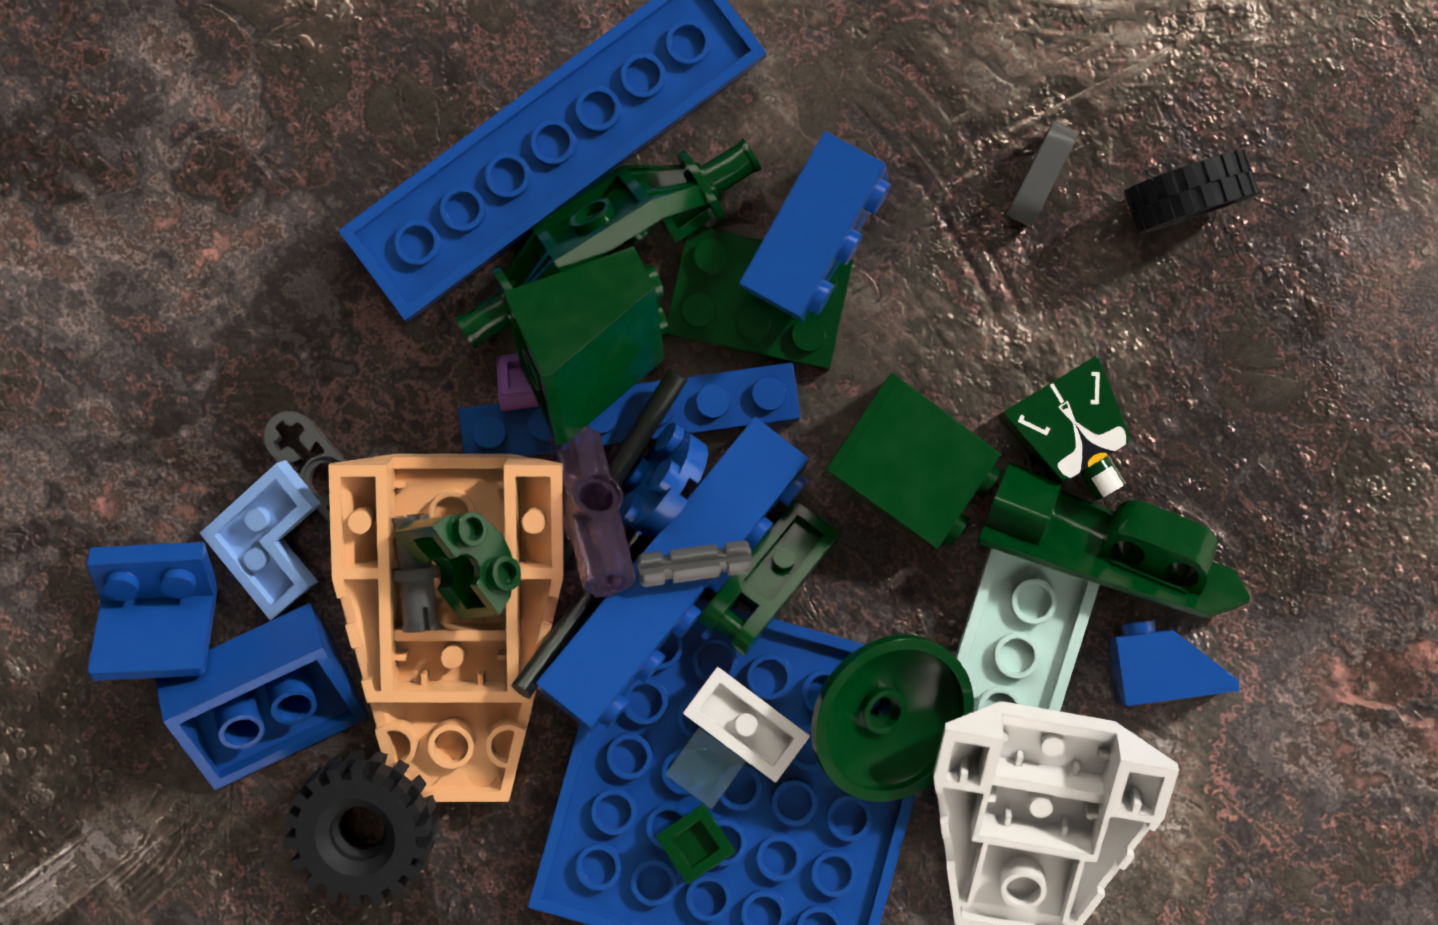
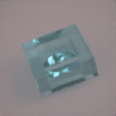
M698 727L665 775L712 809L746 760L704 729Z

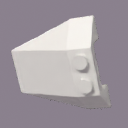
M1001 701L945 723L933 772L955 925H1083L1105 897L1104 888L1119 869L1125 871L1134 859V849L1149 830L1155 831L1164 820L1178 776V764L1116 721Z

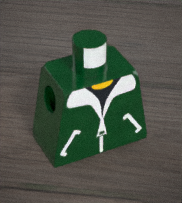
M1097 355L997 415L1002 424L1050 478L1063 483L1080 473L1097 501L1126 484L1109 455L1131 442V437Z

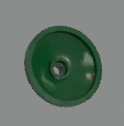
M904 634L883 637L851 653L828 677L818 695L813 710L811 741L815 757L823 772L845 793L873 802L903 799L933 784V771L945 723L974 712L973 689L966 670L960 661L942 645L916 635ZM881 698L879 705L871 709L874 703Z

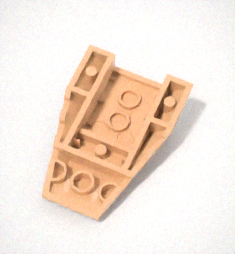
M391 454L330 463L328 467L332 582L337 599L340 598L347 622L345 628L351 649L354 648L363 678L361 684L366 702L370 703L376 724L375 733L380 751L388 754L385 765L394 768L399 759L410 765L404 775L412 781L420 774L427 783L421 792L423 798L433 795L435 802H509L536 693L535 691L530 699L518 694L511 684L551 632L564 579L563 463L514 454ZM467 512L480 513L501 532L511 551L512 557L517 560L521 569L520 582L511 591V597L503 611L498 616L460 619L437 590L441 582V571L439 569V577L434 578L437 620L440 628L431 631L425 628V632H402L403 618L399 582L393 581L392 569L398 567L392 517L401 515L407 517L409 514H429V518Z

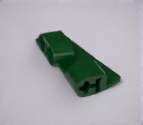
M1012 462L1008 464L977 541L983 546L1203 618L1228 612L1248 604L1251 599L1236 570L1214 562L1218 541L1216 535L1206 526L1138 500L1126 501L1113 511L1060 490L1062 483Z

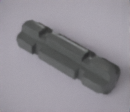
M744 540L725 542L724 548H717L716 544L673 549L670 550L669 555L664 556L661 555V551L642 553L637 558L639 581L645 587L664 585L665 579H673V583L716 578L720 577V572L727 571L728 576L746 574L751 571L753 565L751 548L749 543Z

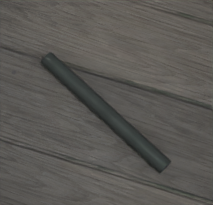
M669 367L563 533L565 568L570 566L686 385L688 378L677 370Z
M629 528L625 531L511 684L518 694L528 699L531 698L538 688L536 682L591 617L649 537L642 533L639 535Z

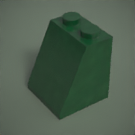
M634 246L503 292L519 365L532 389L534 398L556 446L568 443L665 359L662 335L668 334L669 328L663 309L657 301L664 298L663 286L653 265L644 267Z
M891 372L821 475L932 550L940 547L943 541L952 546L970 520L962 512L974 494L983 499L1001 473L999 469L994 467L1001 453Z

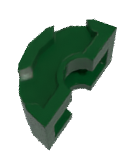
M467 512L409 521L393 532L416 563L432 560L438 565L441 571V582L437 590L460 619L500 615L511 597V591L520 582L521 569L519 563L512 557L511 551L501 532L480 513Z

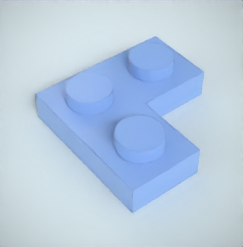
M286 460L278 462L200 532V535L270 621L282 615L318 583L283 538L320 506L321 502Z

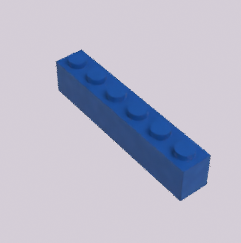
M755 416L687 499L689 501L679 515L656 536L643 553L661 551V555L664 556L669 555L670 550L710 544H716L717 548H724L725 542L741 540L747 541L751 550H754L774 524L767 516L780 501L789 506L809 480L802 473L806 469L809 458ZM636 561L536 682L538 691L590 733L593 732L599 723L608 729L628 705L629 701L622 695L636 678L643 683L648 681L666 658L659 649L672 633L681 639L702 613L695 606L708 589L717 594L732 575L728 576L727 571L720 572V577L673 583V579H665L664 585L645 587L639 581Z

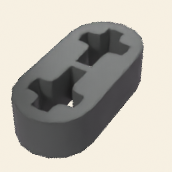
M1056 121L1051 123L1005 215L1032 227L1079 134L1078 132Z

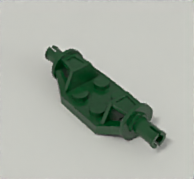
M742 138L737 144L703 165H700L699 162L694 163L684 150L676 154L680 165H623L532 228L533 230L522 238L505 274L499 265L492 269L500 283L496 287L498 293L463 315L455 317L456 322L472 347L476 349L479 347V344L510 326L503 292L602 258L605 254L623 243L630 244L642 239L651 231L652 225L658 221L672 240L677 243L711 218H714L717 222L724 219L725 214L719 203L721 200L719 194L751 174L762 170L757 157L748 143Z

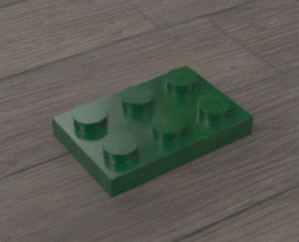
M700 226L686 236L667 321L669 333L665 335L785 362H793L794 364L821 370H830L853 259L847 265L839 264L829 281L834 284V289L819 315L810 312L803 323L748 293L739 284L760 247L762 239Z

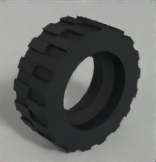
M1245 149L1224 153L1183 166L1124 190L1138 234L1155 231L1211 213L1260 193Z

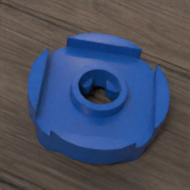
M674 422L668 424L657 438L655 446L648 452L645 458L641 455L639 456L622 484L627 488L622 501L616 509L614 519L639 535L642 533L647 537L655 536L663 531L679 515L689 501L679 495L688 479L690 478L697 484L699 483L707 463V445Z

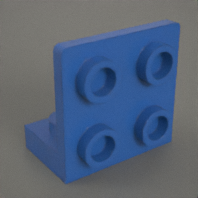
M205 543L91 547L87 568L101 602L88 666L90 678L93 681L203 675L206 671L218 590V582Z

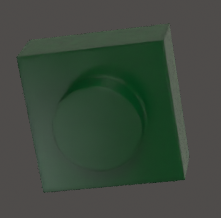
M704 802L655 835L687 885L736 852Z

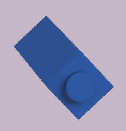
M1155 620L1121 624V635L1107 636L1116 704L1132 706L1240 691L1239 682L1236 677L1174 630H1156Z

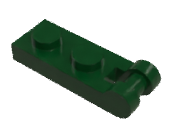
M795 500L752 551L753 565L751 571L746 574L732 575L705 608L698 623L711 633L716 629L732 640L731 648L743 657L746 656L771 622L837 543L840 532ZM738 600L754 611L746 622L730 611Z

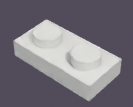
M718 666L683 712L684 715L775 783L810 737L808 733Z

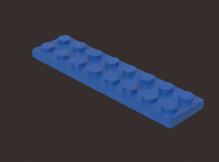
M650 0L338 231L403 319L409 323L521 240L536 225L609 175L764 60L767 52L727 0Z

